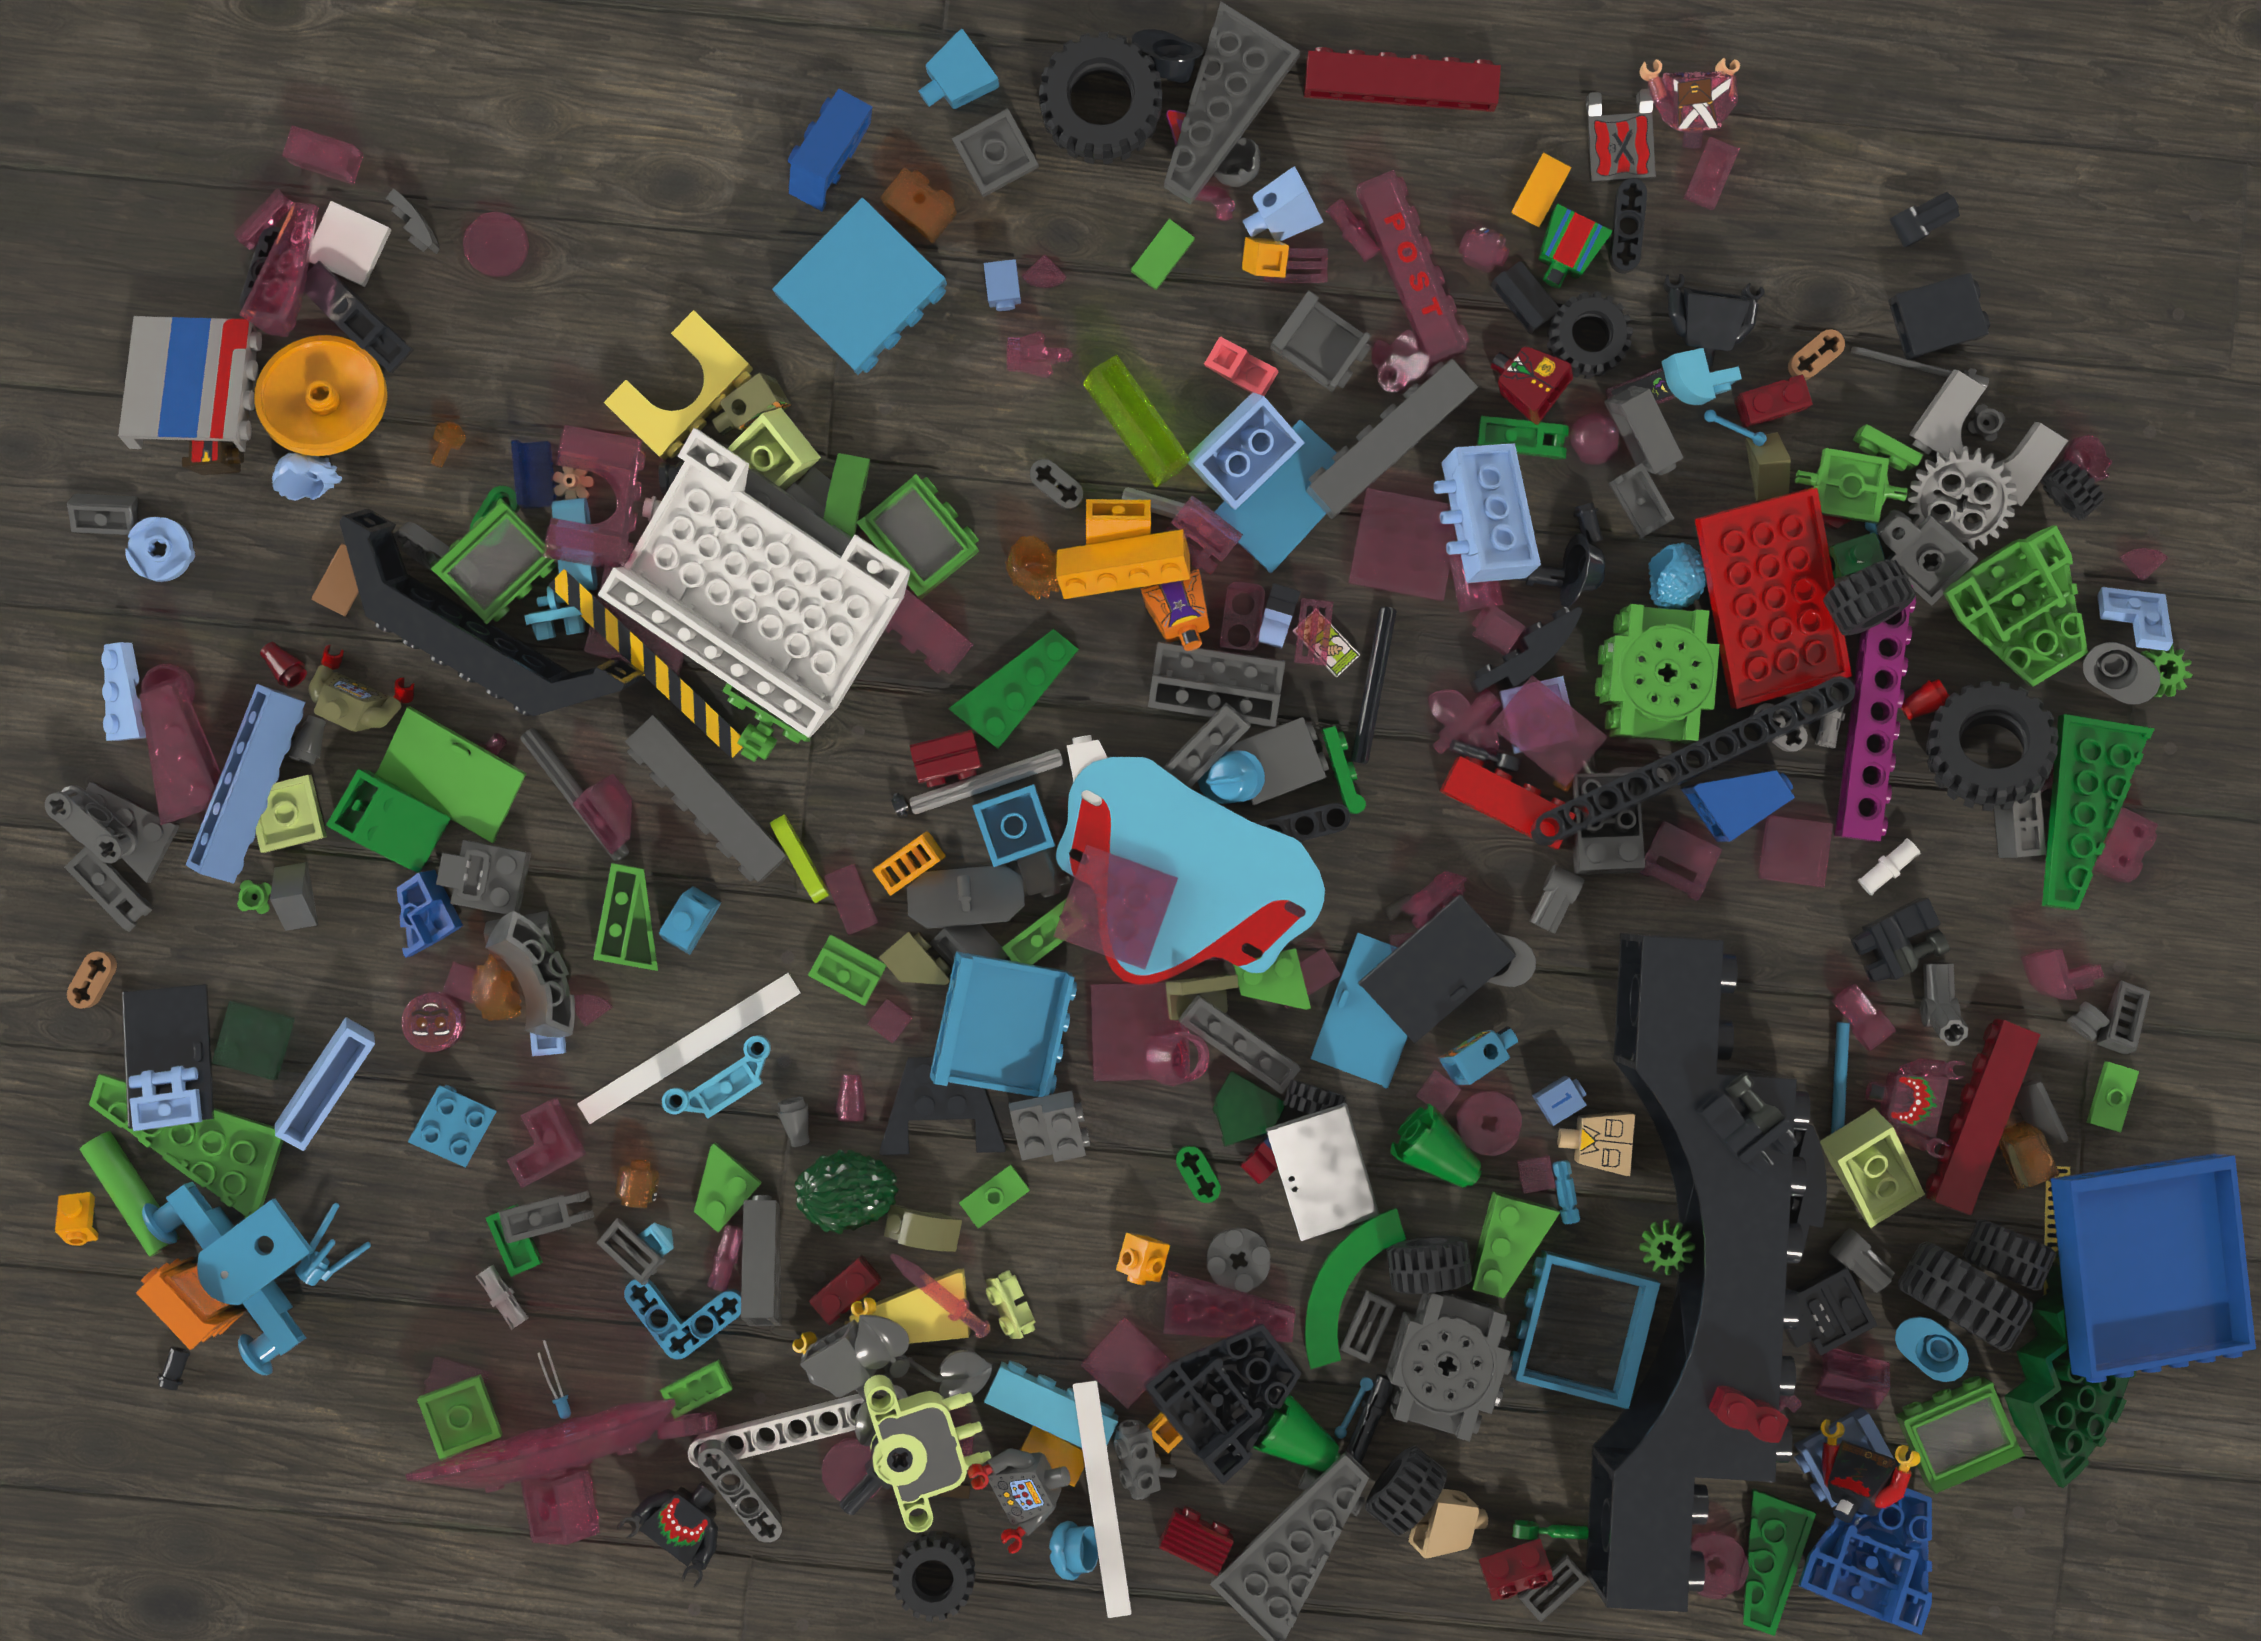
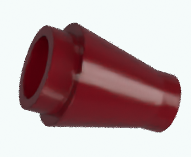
M270 642L261 649L260 655L267 663L279 685H285L288 689H291L305 679L307 671L304 668L305 664L280 648L275 642Z

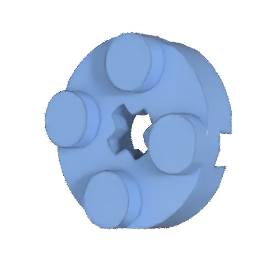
M160 517L143 519L131 529L128 535L130 539L128 548H126V558L129 565L138 575L153 581H170L179 577L187 570L189 564L195 558L190 534L180 523L171 519ZM157 541L167 546L164 556H154L152 553L156 549L154 544Z

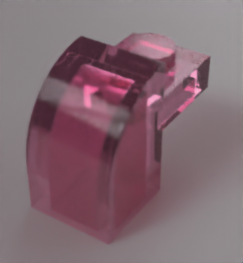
M2049 948L2021 957L2027 978L2032 987L2042 995L2050 998L2077 999L2075 990L2094 986L2095 979L2104 977L2101 964L2089 963L2068 970L2063 950L2059 948Z

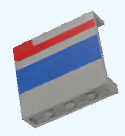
M133 317L118 434L129 449H142L143 439L233 441L240 452H245L246 441L250 440L252 435L249 415L250 410H254L255 407L254 392L252 391L253 380H257L259 374L256 354L262 347L261 333L257 331L251 320Z

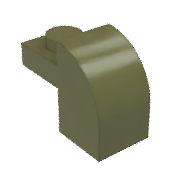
M890 1205L884 1236L898 1240L899 1244L910 1247L956 1252L962 1220L942 1213L920 1212L901 1205Z

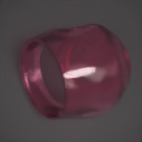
M1188 1032L1156 1036L1147 1046L1144 1064L1149 1075L1162 1085L1176 1086L1194 1081L1204 1074L1209 1064V1050L1202 1038ZM1184 1038L1192 1041L1198 1050L1197 1066L1189 1075H1184L1189 1062L1188 1049L1183 1040Z

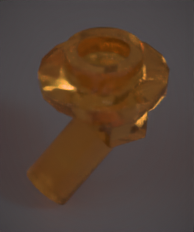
M445 422L436 425L433 439L438 441L439 444L430 463L442 468L451 448L459 450L462 444L465 443L466 435L458 424Z

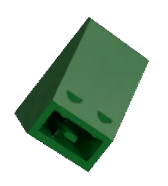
M358 769L326 826L350 840L419 873L422 871L452 818L371 771Z

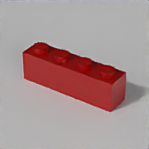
M1468 756L1456 758L1439 791L1532 838L1531 826L1539 816L1565 804V802L1554 797L1550 802L1540 797L1542 791L1527 783H1524L1523 787L1511 782L1513 776L1497 768L1493 773L1482 767L1483 761ZM1569 812L1570 818L1573 820L1576 814ZM1541 822V832L1549 837L1554 836V826L1549 822ZM1563 840L1548 845V847L1559 849Z

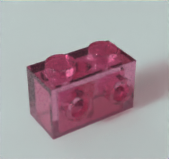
M2121 808L2113 829H2109L2104 844H2106L2102 855L2098 856L2093 870L2117 882L2131 883L2132 879H2136L2143 868L2141 860L2146 850H2150L2156 841L2157 834L2155 831L2159 824L2126 808Z

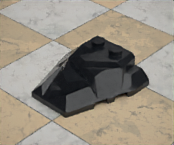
M1260 1323L1167 1363L1143 1385L1152 1397L1153 1403L1190 1450L1204 1463L1217 1480L1224 1484L1248 1463L1253 1455L1250 1452L1260 1434L1265 1435L1269 1428L1266 1424L1276 1408L1280 1409L1302 1373L1264 1324Z

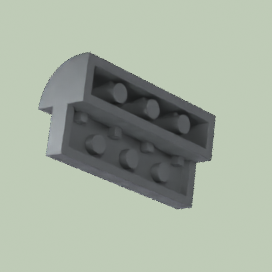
M1158 641L1148 707L1213 717L1227 702L1249 723L1275 727L1285 660L1202 647L1192 651H1185L1182 644Z

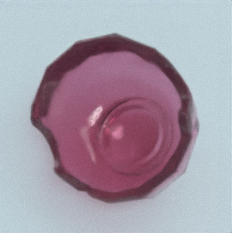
M1591 412L1580 416L1572 425L1570 432L1571 447L1578 454L1582 462L1599 465L1609 461L1617 452L1619 431L1609 416Z
M2084 435L2073 439L2067 445L2064 452L2065 461L2069 460L2073 465L2075 463L2079 465L2080 470H2086L2088 472L2087 475L2090 478L2093 477L2096 482L2110 476L2106 472L2111 466L2112 460L2106 456L2105 447L2098 438Z

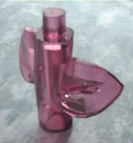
M1485 689L1471 706L1465 696L1456 690H1440L1428 697L1429 707L1434 717L1440 723L1446 725L1439 732L1441 738L1433 744V747L1440 754L1450 747L1453 739L1484 748L1489 754H1497L1499 747L1497 732L1491 725L1485 722L1501 704L1490 691ZM1484 760L1483 762L1490 764L1492 761Z

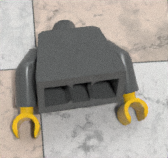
M864 1298L865 1311L862 1308L861 1301L854 1302L851 1306L853 1315L856 1317L860 1315H873L877 1308L875 1300L873 1298ZM854 1319L818 1341L816 1335L811 1331L802 1333L801 1338L794 1340L792 1344L793 1350L797 1353H803L800 1365L805 1369L808 1379L812 1384L830 1391L835 1397H842L856 1390L863 1400H866L864 1394L865 1383L874 1376L877 1369H869L862 1366L855 1356V1340L859 1322L857 1323Z

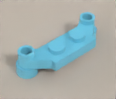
M761 1035L750 1037L744 1044L745 1057L692 1091L681 1088H672L666 1091L662 1097L664 1110L670 1114H679L683 1111L704 1113L708 1119L763 1084L760 1076L766 1058L771 1051L769 1040ZM756 1042H760L763 1045L764 1050L762 1053L755 1051L754 1045ZM674 1095H679L682 1098L681 1105L674 1103Z

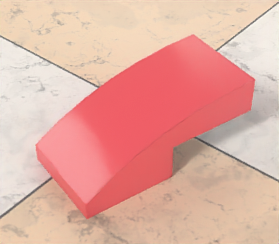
M1219 337L1204 363L1206 367L1251 394L1254 392L1264 397L1278 374L1277 368L1250 355L1247 350L1222 337Z

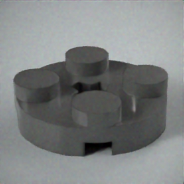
M1246 1227L1230 1228L1218 1233L1211 1241L1207 1250V1268L1214 1282L1221 1288L1230 1292L1247 1293L1253 1288L1258 1287L1267 1277L1271 1266L1270 1252L1265 1240L1257 1232ZM1240 1251L1244 1252V1259L1247 1261V1264L1234 1268L1230 1255L1232 1253L1238 1255Z

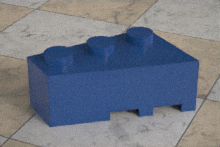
M841 89L837 90L832 99L830 97L826 98L820 109L821 116L818 121H812L808 125L804 134V142L801 146L796 145L788 158V163L791 164L789 194L820 211H823L827 204L825 201L827 189L831 183L838 184L841 178L838 172L847 158H852L871 123L872 106Z

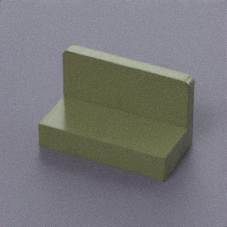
M1217 974L1167 981L1166 992L1169 1019L1178 1020L1197 994L1226 1013L1228 1011L1226 989L1239 988L1238 975Z

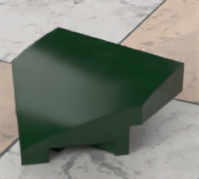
M1232 1071L1228 1074L1214 1100L1215 1106L1212 1108L1219 1122L1224 1147L1245 1140L1263 1137L1267 1134L1266 1128L1275 1126L1286 1106L1283 1104L1284 1101Z

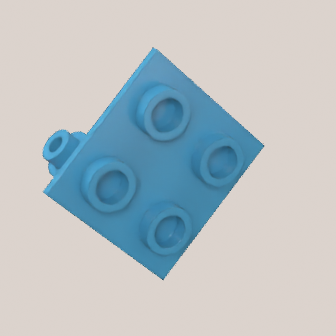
M446 1084L444 1087L439 1085L411 1134L408 1143L466 1168L497 1111L456 1093L457 1090Z

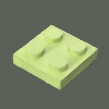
M305 775L273 784L267 798V808L260 816L256 826V836L260 852L266 853L326 838L312 775Z

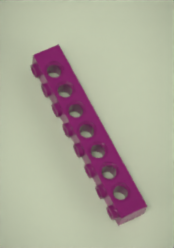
M1916 596L1905 609L1895 615V621L1892 625L1884 621L1860 633L1854 678L1855 696L1851 702L1834 837L1873 842L1881 841V836L1886 834L1888 818L1884 816L1885 805L1889 804L1892 795V786L1888 785L1889 773L1893 772L1896 764V754L1892 753L1893 742L1898 739L1900 732V722L1896 721L1897 710L1902 707L1904 700V690L1900 689L1901 678L1906 675L1908 668V658L1904 657L1905 647L1910 643L1912 637V626H1909L1908 623L1909 615L1915 609ZM1881 640L1887 641L1891 646V653L1888 657L1883 656L1879 651ZM1878 671L1884 673L1887 678V684L1883 689L1879 688L1875 683V675ZM1874 703L1879 704L1883 709V716L1879 721L1875 720L1871 715V707ZM1870 735L1875 736L1879 741V747L1876 752H1871L1867 747V739ZM1866 767H1870L1875 773V779L1871 784H1867L1862 776ZM1862 799L1868 800L1871 805V811L1867 816H1863L1858 809Z

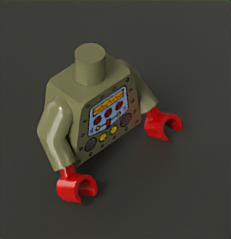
M330 644L324 648L321 660L322 665L318 667L308 688L312 701L316 703L314 708L316 715L355 732L384 727L402 707L401 703H409L414 698V683L409 688H404L405 678L403 677L395 681V693L391 697L338 672H333V670L340 667L344 651L341 649L340 654L337 656L330 655Z

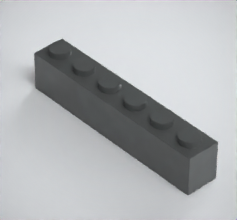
M1453 359L1445 365L1441 361L1427 373L1430 378L1422 386L1416 382L1403 394L1406 400L1398 407L1394 403L1390 405L1379 416L1383 421L1375 428L1369 424L1356 436L1359 441L1351 449L1344 446L1332 457L1335 463L1329 469L1325 470L1321 467L1308 479L1312 484L1309 485L1306 492L1331 520L1475 392L1478 386Z
M652 715L625 741L630 747L627 753L639 765L644 762L652 770L649 776L662 789L667 786L675 794L671 799L682 811L685 812L689 809L697 817L693 821L695 825L705 835L711 832L719 842L715 844L716 847L727 858H730L732 855L741 864L738 870L750 882L753 879L757 882H763L788 858L779 843L658 716Z

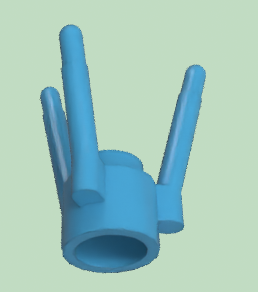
M338 1203L332 1205L311 1241L310 1247L313 1249V1252L304 1257L295 1269L297 1276L308 1285L315 1286L320 1279L327 1281L333 1273L371 1247V1243L366 1242L329 1268L330 1262L325 1256L335 1245V1240L331 1239L320 1252L315 1251L339 1208Z

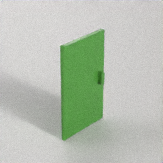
M409 706L406 708L380 767L375 774L448 815L454 822L494 843L527 773Z

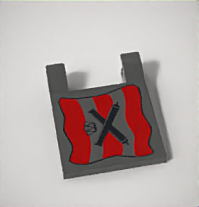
M1641 89L1637 93L1638 113L1601 115V93H1589L1586 96L1585 103L1588 117L1591 182L1627 180L1630 178H1655L1652 115L1653 91L1651 89Z

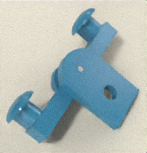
M193 1181L182 1185L167 1196L168 1202L160 1208L146 1203L142 1210L143 1220L148 1230L158 1240L167 1244L176 1243L178 1238L175 1230L183 1224L192 1233L203 1249L199 1253L197 1270L204 1290L212 1298L230 1305H240L243 1303L264 1332L256 1339L247 1334L240 1336L238 1348L242 1359L256 1373L261 1375L271 1374L273 1371L271 1360L279 1354L281 1356L306 1339V1336L287 1312L293 1306L274 1281L313 1252V1249L274 1198L234 1226L220 1206L212 1209ZM262 1236L270 1237L274 1243V1248L270 1254L263 1253L258 1247V1241Z

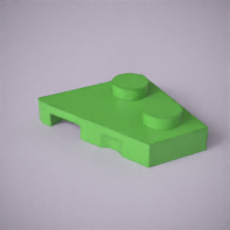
M715 1142L710 1147L694 1212L719 1233L741 1208L744 1200H747L762 1182Z

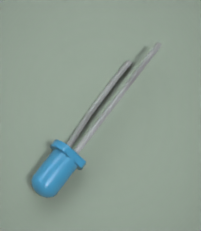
M544 1340L543 1343L561 1397H557L549 1381L539 1352L540 1364L555 1397L552 1402L556 1405L559 1417L567 1419L571 1415L567 1401L568 1395H563L546 1341Z

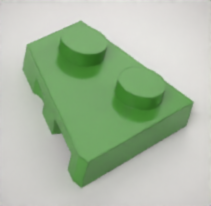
M1296 948L1281 951L1270 968L1262 973H1250L1233 964L1235 974L1238 975V986L1241 996L1305 1010L1311 1009Z

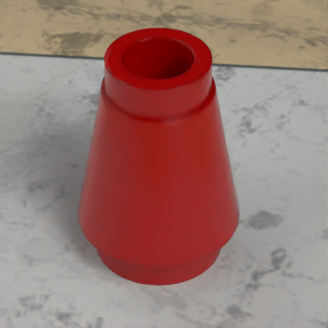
M1939 679L1933 682L1928 680L1903 701L1901 710L1906 718L1911 720L1912 718L1937 711L1940 706H1945L1946 698L1949 695Z

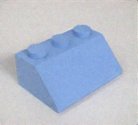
M1253 392L1184 460L1211 489L1236 510L1305 442L1263 395Z

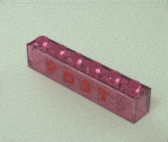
M1391 170L1358 184L1356 189L1357 197L1428 368L1435 366L1440 361L1445 362L1464 354L1467 349L1466 344L1469 343L1468 334L1463 325L1458 326L1454 316L1457 313L1456 305L1451 295H1445L1442 284L1445 283L1444 276L1438 265L1433 266L1429 256L1433 253L1430 242L1426 236L1421 237L1417 225H1420V219L1415 207H1409L1405 196L1408 195V190L1403 178H1397L1395 171Z

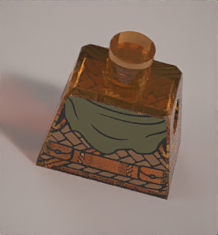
M2021 1121L2004 1128L1999 1146L2016 1189L2029 1188L2059 1176V1171L2045 1136L2040 1130L2026 1121Z

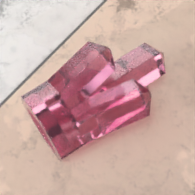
M1040 331L1023 337H1008L1007 371L1024 372L1048 379L1053 374L1049 364L1069 362L1073 354L1069 348H1047L1044 346L1046 337Z

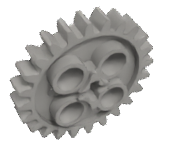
M1964 446L1962 454L1957 455L1954 448L1951 447L1949 457L1947 458L1942 453L1937 452V463L1935 464L1927 459L1925 466L1928 471L1918 469L1916 476L1920 481H1911L1910 488L1916 492L1908 494V501L1915 503L1909 506V514H1918L1913 519L1917 525H1920L1931 515L1961 543L1968 542L1971 550L1975 549V540L1978 539L1986 546L1988 545L1987 535L1990 534L1998 538L1999 530L1997 526L2008 528V521L2005 517H2014L2015 515L2014 509L2010 505L2017 504V496L2010 494L2016 491V484L2007 483L2012 479L2011 471L2001 473L2004 469L2003 461L1993 465V453L1989 454L1985 459L1981 458V448H1978L1974 455H1969L1968 447ZM1949 474H1955L1961 480L1957 484L1948 485L1943 481V478ZM1981 483H1988L1993 488L1990 492L1982 494L1977 492L1975 487ZM1934 490H1941L1942 493L1935 494ZM1962 494L1968 496V499H1964L1963 503L1957 502V499H1960ZM1938 504H1945L1950 508L1945 514H1937L1932 509ZM1982 504H1990L1991 507L1985 508ZM1969 513H1977L1982 517L1976 523H1969L1964 519Z

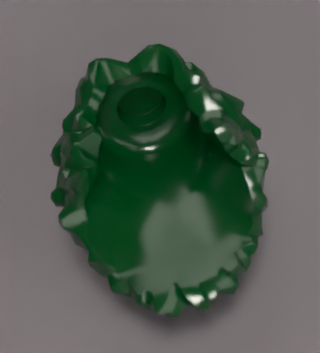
M838 1150L837 1153L829 1157L821 1155L812 1166L799 1174L794 1186L798 1194L796 1204L806 1218L813 1224L819 1225L824 1232L827 1233L831 1230L840 1235L843 1233V1230L851 1229L854 1231L864 1225H870L871 1222L878 1221L880 1217L885 1215L890 1210V1205L896 1203L894 1196L898 1193L899 1189L895 1183L898 1178L881 1160H875L869 1155L863 1156L861 1153L853 1150H848L847 1153H844L843 1150Z

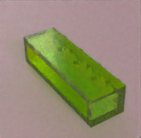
M1116 354L1092 369L1083 385L1153 485L1157 488L1181 473L1191 460L1118 355Z

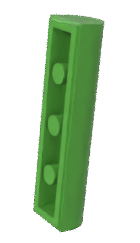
M111 1131L105 1132L84 1144L79 1150L148 1256L152 1257L171 1245L158 1240L146 1227L142 1216L144 1205L150 1203L157 1208H160V1206Z

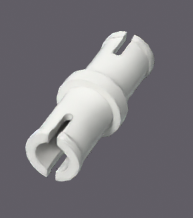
M1906 838L1888 856H1881L1878 859L1879 863L1862 878H1859L1857 880L1858 883L1872 896L1875 891L1892 877L1896 879L1900 875L1899 871L1921 854L1920 850L1912 841Z

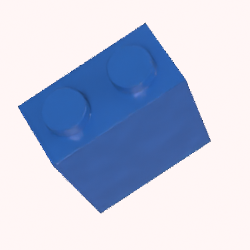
M1777 770L1687 785L1681 789L1716 842L1732 841L1795 798L1791 792L1793 789L1792 783L1784 773L1779 774Z

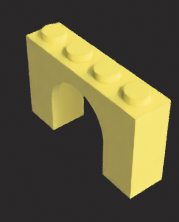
M694 310L671 334L702 366L704 384L698 398L684 409L667 411L652 405L637 389L625 380L604 402L664 461L668 457L674 458L684 446L682 442L691 434L693 428H697L700 431L707 423L705 421L707 416L713 410L716 413L723 408L720 401L735 388H739L750 380L751 375L749 373L753 370L750 364Z

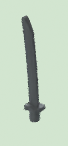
M1851 348V353L1946 378L1952 373L1951 370L1869 349ZM1970 368L1968 371H1964L1965 375L1987 388L1989 384L1988 377L1977 375L1976 369Z

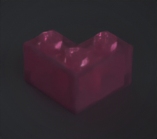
M557 1097L520 1115L535 1145L507 1159V1162L520 1187L523 1188L586 1155Z

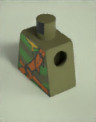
M758 373L720 401L725 411L712 421L719 433L724 436L734 428L745 431L764 412L779 408L785 410L792 404L774 377Z

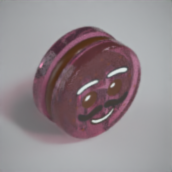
M444 992L424 993L415 997L406 1006L402 1015L404 1036L412 1046L424 1052H438L451 1048L462 1038L466 1029L467 1019L463 1006L455 997Z

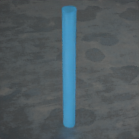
M1839 1021L1836 1024L1831 1134L1845 1125L1850 1022Z

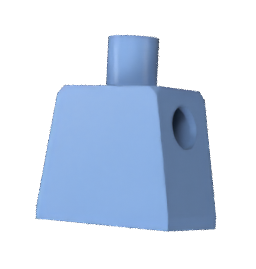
M1295 166L1253 195L1252 199L1259 211L1242 220L1251 238L1269 229L1275 241H1282L1323 223Z

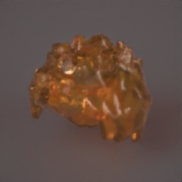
M1036 536L1019 537L1015 544L1011 546L1007 561L1005 562L1006 570L1013 585L1024 589L1030 596L1033 595L1036 600H1040L1041 595L1049 598L1051 590L1058 593L1059 583L1056 577L1057 554L1050 550L1046 542Z
M492 954L488 955L485 965H477V973L474 974L476 979L472 980V987L475 989L470 991L471 999L477 1009L482 1011L483 1019L492 1021L516 1018L522 1014L520 1012L522 1007L519 1005L521 1003L520 996L511 989V982L514 981L513 974L508 970H504Z

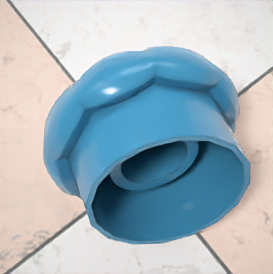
M1065 1521L1054 1529L1049 1548L1052 1551L1050 1553V1560L1055 1572L1062 1579L1072 1581L1077 1579L1081 1573L1093 1571L1098 1561L1094 1527H1078L1072 1521Z

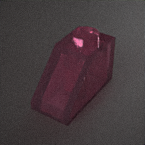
M611 774L587 788L574 801L573 805L611 855L616 853L630 839L633 799L628 794L624 785L618 781L614 774Z

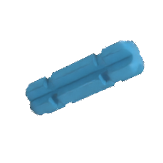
M1568 1160L1556 1161L1552 1164L1554 1176L1557 1177L1555 1185L1559 1206L1562 1207V1210H1560L1562 1222L1564 1224L1579 1222V1210L1575 1207V1204H1577L1573 1178L1570 1177V1174H1572L1570 1162Z

